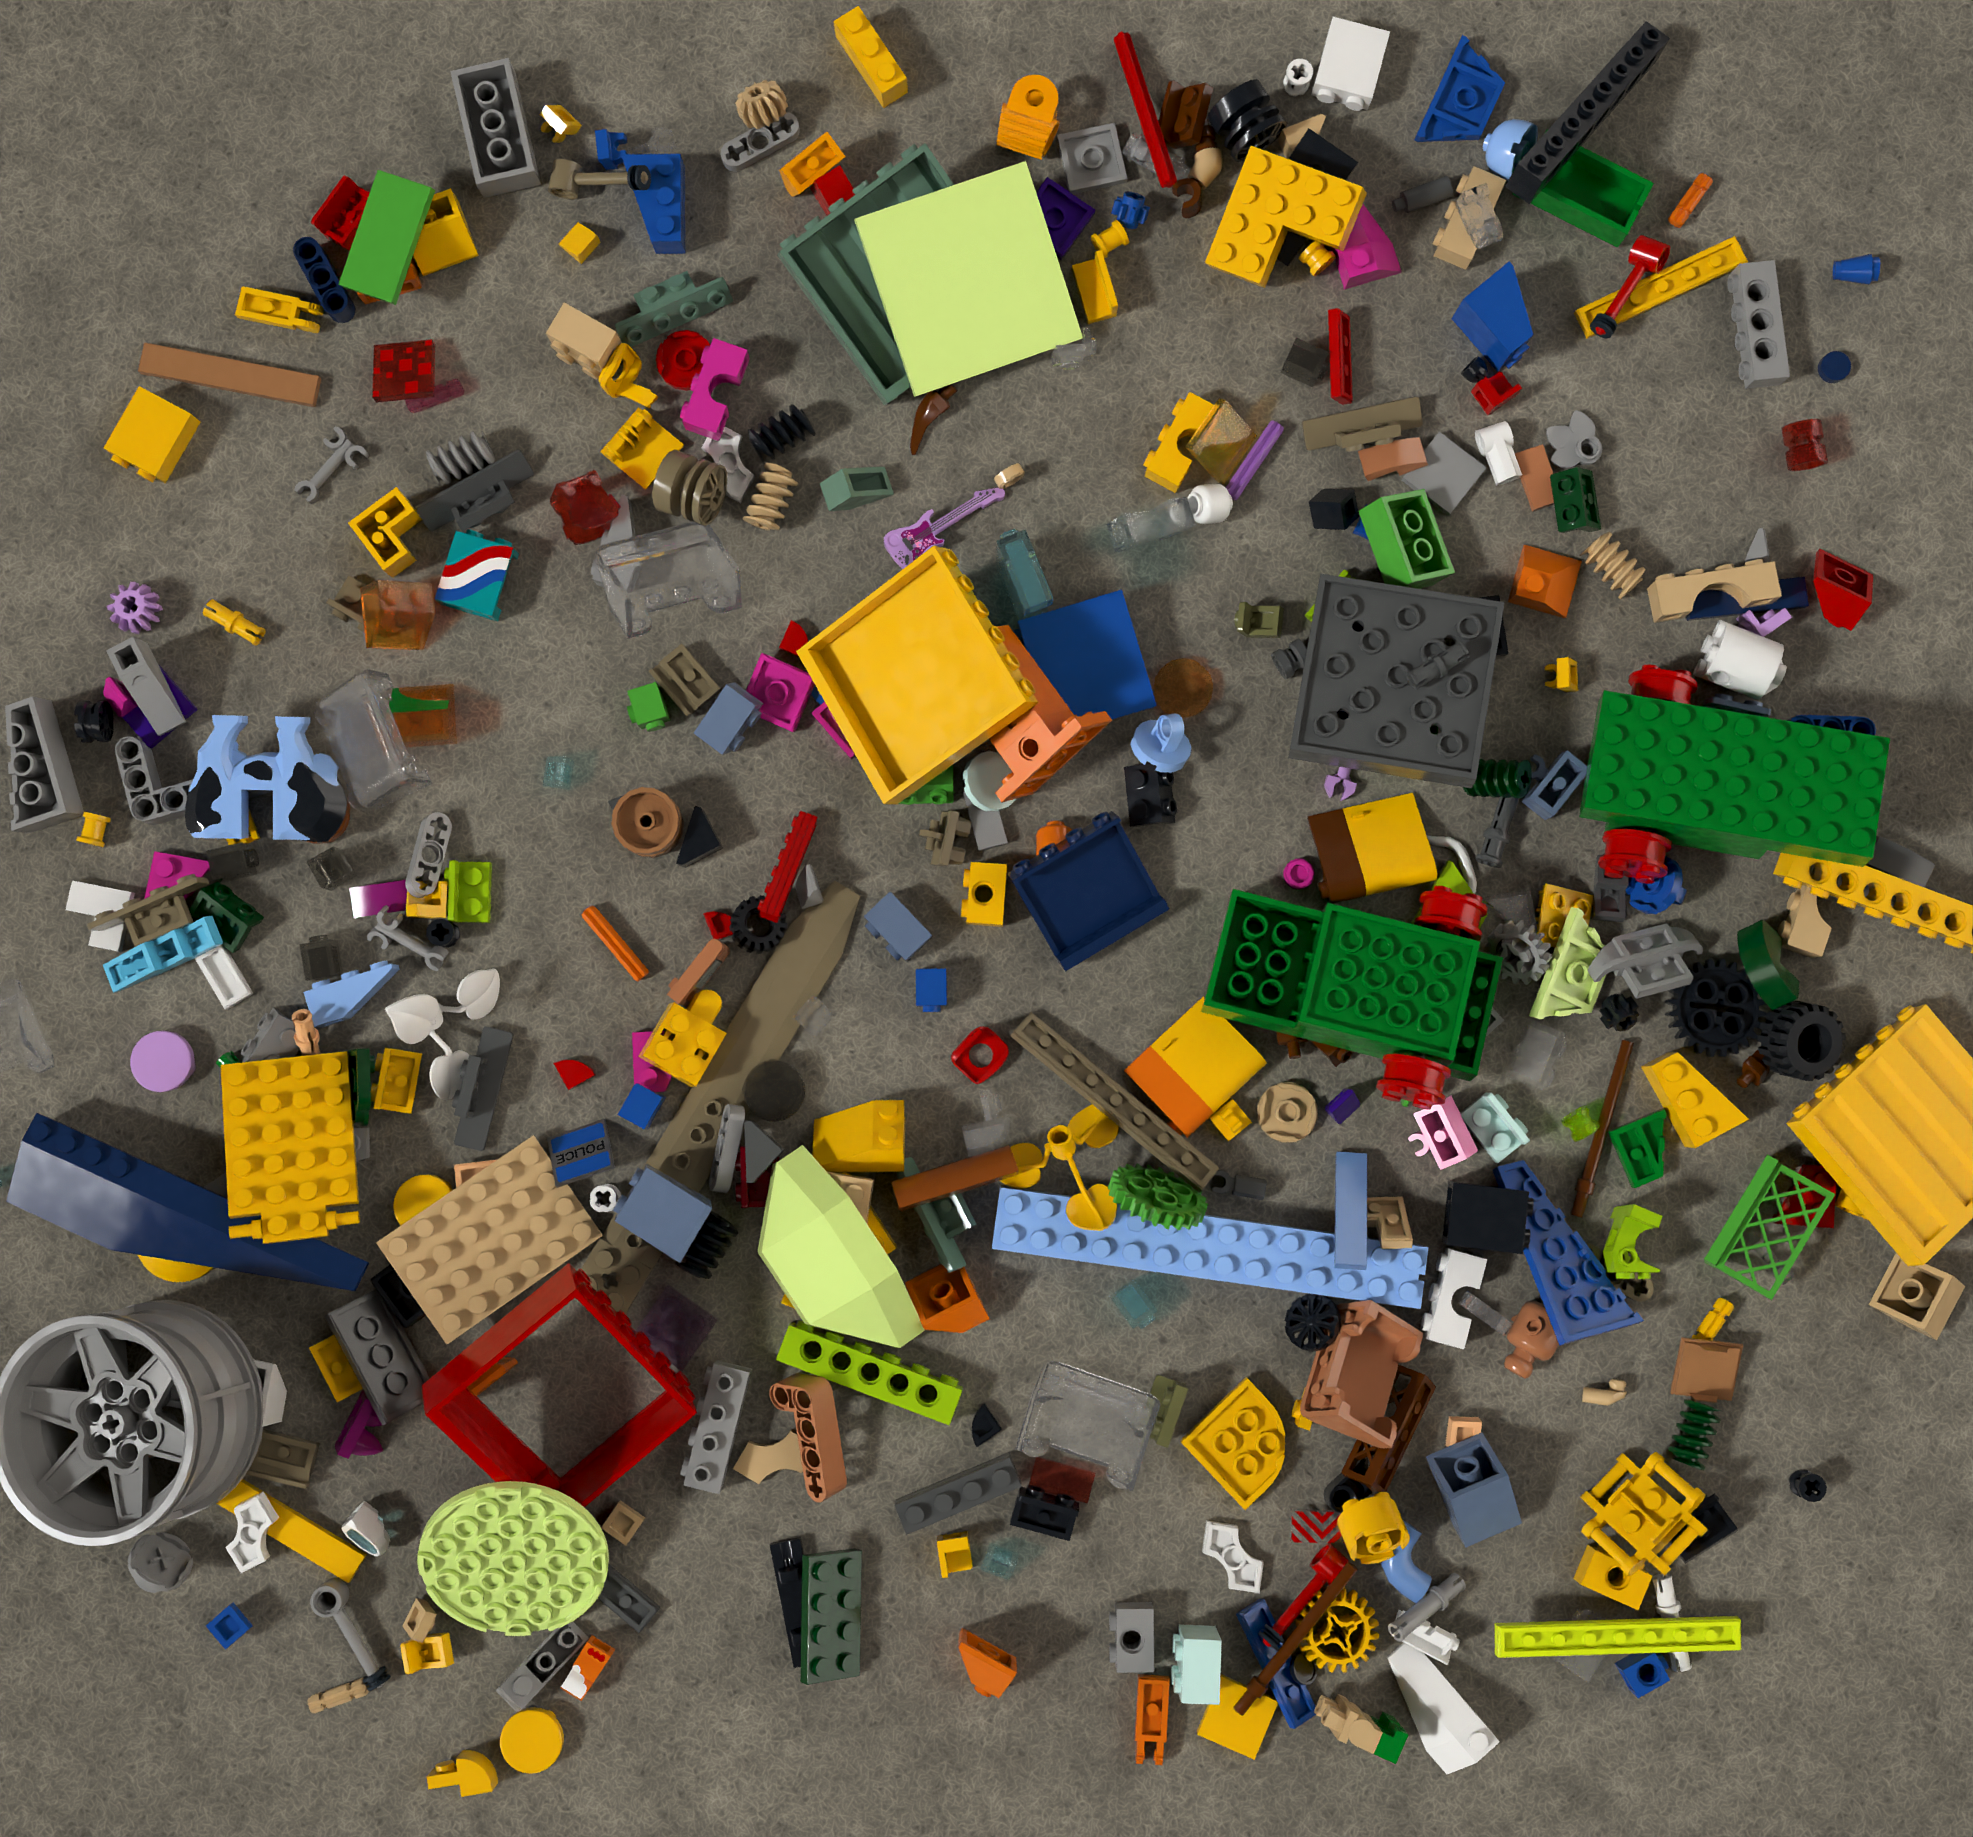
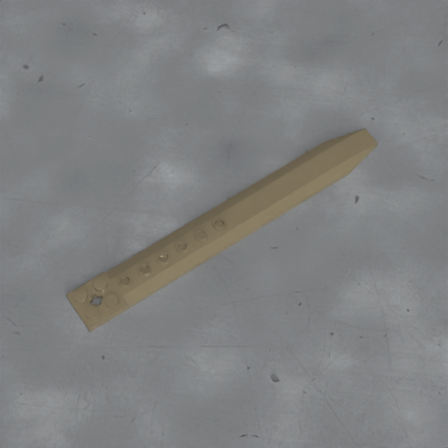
M837 881L832 882L822 892L823 903L806 908L790 924L727 1028L726 1036L697 1086L690 1089L646 1164L700 1193L710 1176L725 1106L727 1104L743 1106L745 1116L747 1115L843 956L861 896ZM615 1213L603 1236L598 1240L581 1269L589 1276L592 1281L590 1285L596 1291L601 1289L607 1294L612 1302L610 1306L616 1312L622 1310L627 1314L663 1252L615 1222L617 1214ZM613 1271L617 1274L615 1279L619 1283L617 1286L611 1285L607 1288L604 1285L606 1281L603 1279V1275H609Z

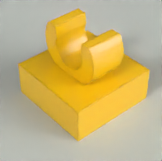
M545 105L540 113V116L546 120L541 126V131L549 133L552 128L555 129V136L552 139L553 143L563 142L566 135H575L582 126L561 105Z
M1569 657L1556 658L1557 665L1548 664L1545 666L1546 671H1555L1557 674L1555 680L1545 682V686L1552 689L1558 688L1564 692L1578 691L1577 661Z
M1230 1099L1209 1117L1227 1141H1230L1252 1123L1233 1099Z

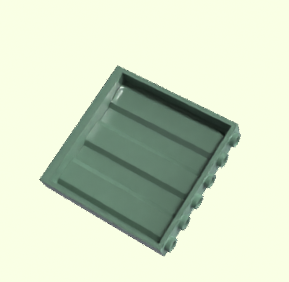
M926 143L919 148L915 144L910 146L900 154L903 160L895 166L891 162L883 166L876 172L879 178L871 184L867 180L863 181L852 190L855 195L845 202L843 198L836 201L828 208L831 213L822 220L819 216H816L804 226L806 232L798 238L795 234L789 236L779 244L782 250L777 254L884 405L891 402L911 386L854 219L954 185Z

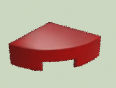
M792 620L790 621L779 646L781 650L797 657L799 656L796 651L809 642L805 631L799 624Z
M715 911L703 913L713 939L722 940L733 935L729 928L731 925V917L729 915Z
M561 1060L553 1063L568 1090L596 1076L591 1067L577 1060Z

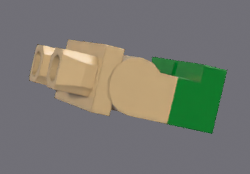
M1337 1694L1335 1700L1321 1695L1314 1709V1713L1321 1717V1723L1329 1727L1337 1740L1346 1744L1349 1739L1355 1746L1394 1764L1397 1763L1408 1738V1733L1400 1726L1394 1716L1382 1711L1380 1718L1377 1719L1362 1712L1356 1704L1349 1702L1346 1697Z

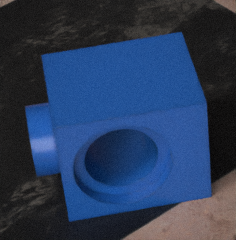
M946 968L916 969V1006H923V1012H941V1006H947Z
M1661 1653L1630 1654L1615 1663L1627 1687L1637 1698L1670 1681L1665 1671L1669 1666ZM1650 1664L1649 1673L1645 1676H1639L1641 1666Z

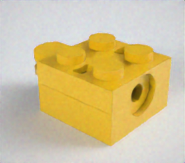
M701 990L694 995L687 1009L675 1002L668 1004L638 1057L686 1085L696 1087L727 1034L712 1025L722 1007L720 996L712 990ZM665 1028L666 1030H665L663 1036L660 1035V1034L662 1033L663 1029Z

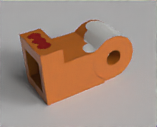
M591 1635L574 1662L573 1668L562 1684L561 1689L582 1701L615 1649Z

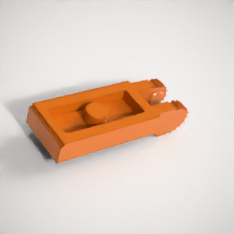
M1138 1674L1135 1720L1136 1764H1143L1145 1760V1741L1156 1742L1154 1750L1155 1765L1163 1764L1164 1742L1166 1743L1169 1676Z

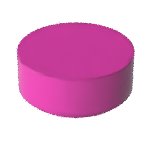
M1294 859L1284 868V881L1293 889H1304L1312 883L1314 869L1308 861Z

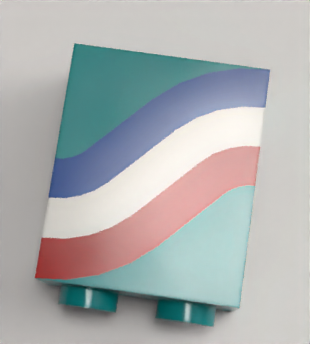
M467 529L466 533L456 531L434 599L440 605L498 622L502 611L497 606L511 559H518L519 553L512 547L513 543L507 540L495 538L493 542L483 539V534Z

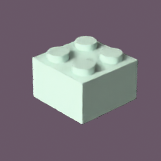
M1179 1624L1178 1634H1173L1172 1652L1175 1653L1177 1665H1172L1171 1684L1174 1685V1693L1179 1694L1181 1703L1219 1705L1222 1640L1216 1626Z

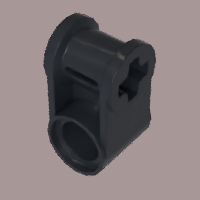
M1366 1459L1359 1460L1353 1471L1365 1475L1368 1469L1365 1463ZM1340 1473L1327 1485L1323 1495L1328 1506L1336 1512L1342 1513V1505L1346 1501L1351 1499H1358L1360 1501L1373 1492L1366 1485L1345 1477ZM1342 1489L1345 1490L1346 1500L1342 1504H1334L1333 1496L1335 1492Z

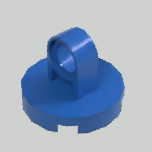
M1665 856L1664 864L1668 867V873L1665 877L1655 878L1652 884L1640 883L1635 878L1628 877L1626 893L1630 895V905L1645 914L1660 913L1666 910L1672 903L1682 905L1687 890L1682 887L1683 875L1679 864Z

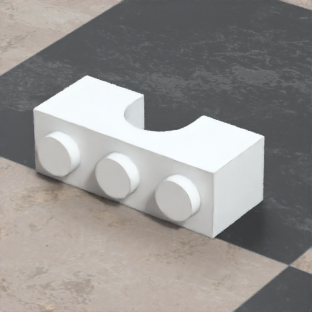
M1445 1248V1252L1439 1254L1436 1263V1271H1440L1437 1283L1431 1284L1428 1294V1300L1432 1301L1429 1313H1424L1420 1329L1424 1331L1423 1337L1460 1349L1465 1348L1472 1319L1457 1314L1452 1308L1451 1300L1454 1292L1461 1287L1468 1286L1480 1289L1487 1259Z

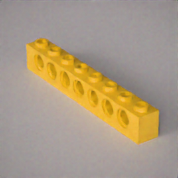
M1780 853L1773 874L1784 878L1783 884L1801 889L1802 885L1811 888L1809 893L1825 899H1828L1829 895L1838 898L1837 904L1852 909H1855L1856 905L1865 908L1864 914L1878 919H1882L1883 915L1892 918L1890 923L1906 929H1909L1910 925L1919 928L1917 933L1933 939H1936L1937 935L1945 938L1944 943L1960 949H1963L1964 945L1971 947L1970 953L1973 954V905L1866 865L1860 867ZM1814 864L1815 874L1811 877L1809 871L1810 867ZM1841 874L1842 884L1838 887L1837 878ZM1868 885V886H1869V893H1868V895L1865 897V895H1864V889H1865V887ZM1895 895V896H1896V903H1895V905L1892 907V905H1891V900H1892V897ZM1922 905L1923 912L1919 917L1918 910L1919 907ZM1949 915V923L1946 926L1945 919Z

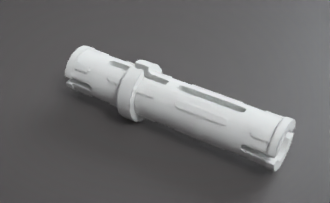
M1663 1574L1653 1576L1652 1582L1658 1602L1655 1605L1656 1612L1661 1615V1618H1680L1679 1611L1682 1608L1681 1603L1676 1600L1672 1575L1666 1574L1665 1578ZM1669 1652L1671 1669L1678 1672V1667H1680L1681 1672L1692 1668L1688 1652Z

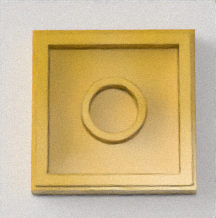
M1220 1674L1219 1705H1207L1197 1729V1735L1255 1760L1278 1702L1276 1698L1264 1694L1261 1699L1257 1698L1242 1716L1233 1707L1246 1692V1685Z

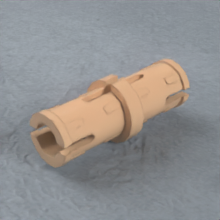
M300 1009L292 1014V1021L296 1031L294 1040L296 1045L300 1047L302 1056L321 1054L318 1045L320 1035L318 1030L314 1028L312 1013L307 1009Z

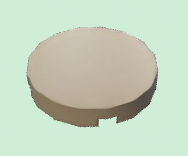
M1293 1082L1278 1083L1269 1087L1261 1095L1257 1105V1119L1261 1129L1270 1138L1280 1142H1296L1305 1138L1314 1129L1318 1119V1106L1313 1096L1305 1087Z

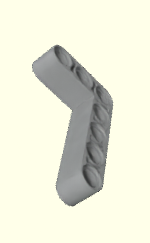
M131 736L121 738L116 743L115 755L132 816L151 825H158L185 817L187 796L193 779L162 788L151 748L137 738ZM138 746V754L130 759V750L132 747ZM145 774L146 782L142 787L138 788L137 779ZM248 790L249 798L273 792V790ZM182 794L183 803L180 807L175 808L173 804L174 799ZM153 803L154 810L151 815L146 817L144 809L147 804Z

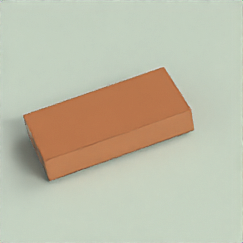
M1543 444L1515 453L1522 473L1520 479L1532 512L1554 505L1550 480L1553 471Z

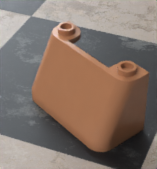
M1372 1300L1336 1305L1341 1315L1340 1331L1332 1344L1323 1350L1316 1351L1301 1401L1300 1412L1303 1417L1316 1424L1377 1448H1392L1397 1435V1426L1392 1419L1384 1417L1398 1365L1417 1357L1424 1333ZM1334 1317L1327 1319L1329 1323L1334 1321ZM1325 1329L1324 1333L1328 1336L1331 1333L1329 1329Z

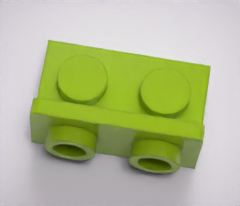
M449 861V867H446L444 871V881H447L448 885L446 904L448 921L454 923H490L491 862Z

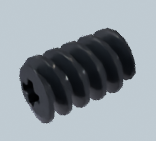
M789 405L790 416L783 410L779 411L780 421H777L773 416L769 417V428L760 422L758 424L759 434L752 428L748 429L749 440L763 464H765L763 457L765 454L770 459H775V448L784 454V443L789 444L792 448L796 447L794 437L797 436L802 442H805L806 430L813 436L816 435L810 421L801 408L799 410L795 405Z
M713 1211L709 1213L713 1219H706L703 1223L706 1230H699L697 1234L699 1241H693L690 1245L693 1249L692 1252H686L684 1256L686 1262L679 1263L675 1261V1264L681 1269L698 1278L710 1279L712 1277V1273L707 1267H718L719 1264L714 1257L723 1258L725 1256V1252L720 1246L730 1247L732 1243L727 1236L736 1237L738 1235V1231L732 1223Z

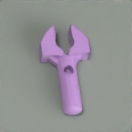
M1339 767L1337 774L1326 776L1324 787L1329 798L1333 795L1335 784L1339 783L1340 780H1342L1344 787L1340 801L1347 799L1355 792L1357 783H1353L1349 777L1351 768Z

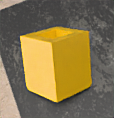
M416 881L420 884V889L427 886L423 881ZM438 881L434 892L423 898L414 897L407 891L406 917L446 918L447 881Z
M968 1531L937 1536L942 1578H948L951 1572L972 1569L973 1564Z

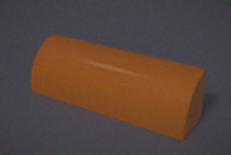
M1007 1145L891 1181L901 1212L1016 1176L1019 1170L1012 1150Z

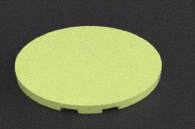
M504 1481L472 1487L443 1503L430 1517L423 1530L417 1554L419 1575L422 1576L426 1585L427 1593L452 1618L483 1632L489 1629L505 1632V1636H528L534 1631L545 1629L553 1631L579 1618L595 1603L603 1590L607 1577L609 1550L605 1535L596 1519L587 1509L571 1497L552 1488L534 1483Z

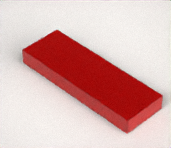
M1339 308L1328 310L1331 398L1345 405L1351 404L1353 401L1350 316Z

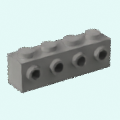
M719 1360L713 1364V1367H707L703 1382L704 1385H708L706 1396H700L696 1409V1415L700 1416L698 1428L692 1427L688 1445L693 1446L690 1458H684L680 1473L681 1476H685L683 1486L720 1494L722 1491L752 1373L751 1368Z

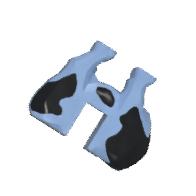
M212 715L214 730L204 745L198 750L197 772L189 789L185 806L186 827L194 838H249L248 790H273V840H303L320 843L328 842L337 833L343 823L348 802L344 789L338 779L337 771L339 766L330 755L323 753L314 755L311 746L308 744L305 732L310 725L311 717L275 716V723L279 728L277 733L280 747L279 752H263L248 756L246 753L238 751V743L236 742L239 733L248 724V716Z

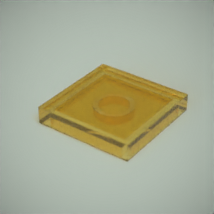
M1219 398L1186 445V449L1217 482L1225 484L1257 435L1226 400Z

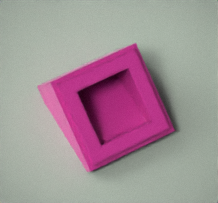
M110 676L106 678L103 695L117 715L124 717L138 705L122 681Z

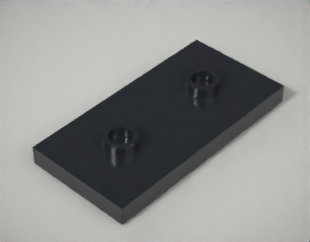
M1309 128L1288 158L1294 162L1346 181L1358 164L1356 160ZM1288 231L1277 259L1286 266H1289L1307 238Z

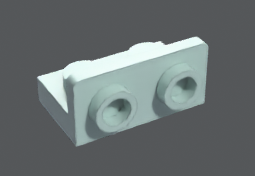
M1486 1092L1460 1114L1467 1128L1495 1163H1499L1521 1144H1527L1530 1139L1526 1136L1528 1132L1526 1126L1518 1118L1513 1119L1506 1111L1509 1108L1506 1101L1499 1094L1494 1096L1492 1093Z

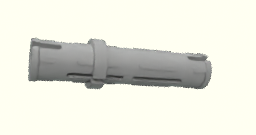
M1451 1573L1441 1584L1429 1588L1425 1597L1394 1622L1388 1624L1389 1633L1392 1635L1401 1628L1399 1633L1394 1636V1639L1399 1642L1403 1641L1405 1637L1438 1610L1443 1611L1449 1606V1601L1466 1589L1464 1580L1462 1579L1453 1586L1460 1576L1456 1573Z

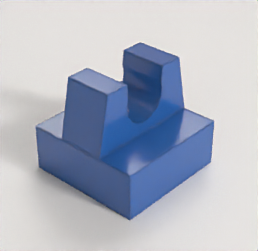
M607 129L596 130L595 137L599 162L606 170L618 169V164L623 163L621 155L628 154L626 150L617 151L619 145L628 143L626 135L624 133L608 132Z
M233 1602L210 1621L206 1627L226 1650L253 1625Z

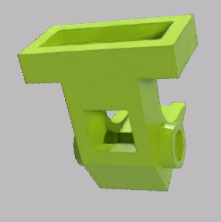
M1635 1204L1614 1207L1610 1217L1614 1222L1603 1250L1606 1273H1616V1279H1635V1273H1638V1279H1651V1273L1660 1272V1269L1640 1260L1635 1250V1244L1640 1233L1645 1230L1659 1228L1662 1215Z

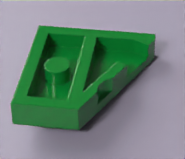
M1665 1109L1657 1110L1608 1131L1632 1188L1640 1187L1663 1177L1664 1161L1662 1153L1665 1150V1138H1663L1664 1119H1666Z

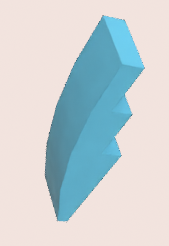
M205 916L184 928L174 929L154 941L144 942L103 964V968L112 991L115 993L190 961L222 945L223 941L213 916Z

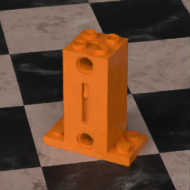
M1009 625L996 627L1005 638L1003 643L1008 652H1012L1020 663L1018 669L1021 674L1034 686L1036 691L1034 696L1039 703L989 738L1012 770V773L1008 774L1001 781L1003 785L995 792L1001 802L1034 794L1112 721L1106 711L1097 713L1090 711L1079 717L1074 715Z

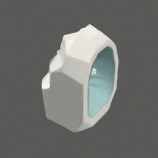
M364 1501L352 1512L341 1529L346 1537L359 1548L377 1557L383 1555L389 1548L390 1536L384 1529L383 1519L378 1516V1511Z

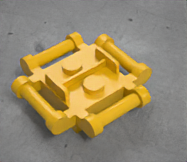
M1657 1451L1649 1456L1641 1469L1625 1454L1621 1453L1616 1458L1617 1463L1590 1492L1585 1491L1580 1496L1597 1513L1593 1519L1583 1526L1581 1533L1588 1539L1595 1540L1621 1565V1570L1627 1576H1632L1646 1561L1651 1563L1665 1576L1671 1570L1669 1566L1698 1535L1702 1537L1708 1531L1699 1520L1691 1515L1704 1500L1706 1494L1698 1487L1694 1489L1664 1462L1665 1458ZM1628 1471L1633 1477L1630 1480L1627 1479L1609 1497L1605 1507L1602 1506L1598 1501ZM1656 1471L1686 1497L1681 1505L1650 1478ZM1608 1524L1637 1552L1630 1557L1601 1529ZM1687 1524L1688 1527L1683 1531V1533L1667 1548V1550L1660 1557H1658L1657 1554Z

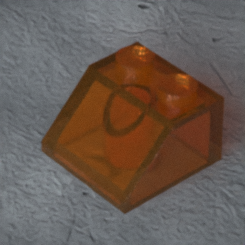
M376 580L360 588L366 648L424 649L436 613L432 583Z

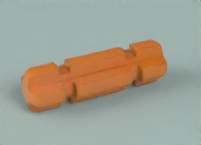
M1705 173L1698 175L1669 216L1668 222L1676 228L1682 227L1713 183L1711 177Z

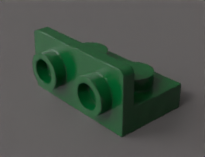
M1575 467L1551 474L1550 480L1558 531L1566 533L1577 529L1587 532L1601 530L1593 472Z
M215 882L200 889L189 909L194 922L205 916H213L223 941L222 945L232 953L240 950L252 927L260 924L264 919L251 904L244 902L228 886L220 882Z

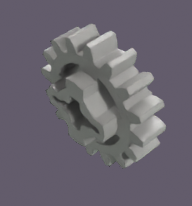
M1508 920L1504 925L1500 923L1487 937L1489 943L1484 947V950L1491 952L1492 955L1503 957L1501 971L1503 972L1502 979L1505 980L1508 976H1511L1513 984H1517L1522 979L1524 984L1527 985L1532 979L1534 981L1539 980L1550 967L1548 962L1552 959L1553 955L1546 951L1551 945L1550 943L1542 942L1541 939L1544 937V933H1534L1535 925L1532 924L1529 928H1526L1523 920H1520L1516 925L1512 920Z

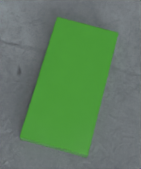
M377 170L339 281L340 286L393 305L397 304L435 193L433 188Z

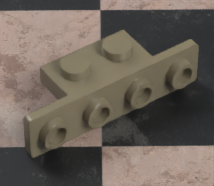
M1416 396L1302 421L1305 448L1309 451L1333 445L1346 448V451H1356L1363 449V444L1374 441L1375 445L1392 443L1393 437L1402 436V430L1423 425L1420 400Z
M195 874L181 877L177 880L178 884L173 887L163 886L149 892L150 897L143 900L141 898L129 900L123 903V908L116 912L108 910L95 916L96 920L88 923L87 927L92 931H103L125 921L134 947L144 942L154 941L174 929L184 928L194 922L184 895L209 885V881L207 878L196 877Z

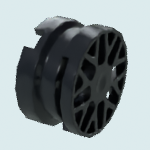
M99 700L97 703L79 701L74 711V715L78 716V723H74L77 738H83L81 739L82 743H92L94 740L103 743L111 741L114 723L113 712L108 701Z

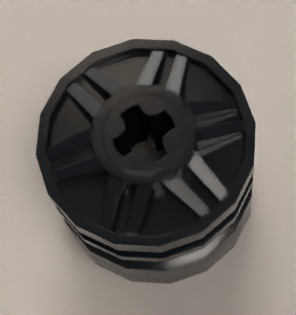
M1258 79L1247 81L1231 90L1208 113L1207 119L1220 137L1227 136L1224 145L1227 149L1231 150V156L1236 162L1245 161L1250 146L1262 150L1266 149L1280 136L1282 129L1287 126L1284 117L1278 115V108L1275 105L1267 106L1270 96Z

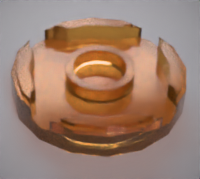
M1186 658L1171 660L1160 669L1155 677L1153 686L1155 701L1161 710L1167 714L1177 713L1182 719L1194 717L1205 710L1212 699L1213 683L1211 675L1195 660Z

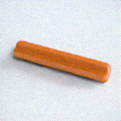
M593 905L584 910L581 914L582 918L633 979L640 981L646 977L649 970L600 911Z

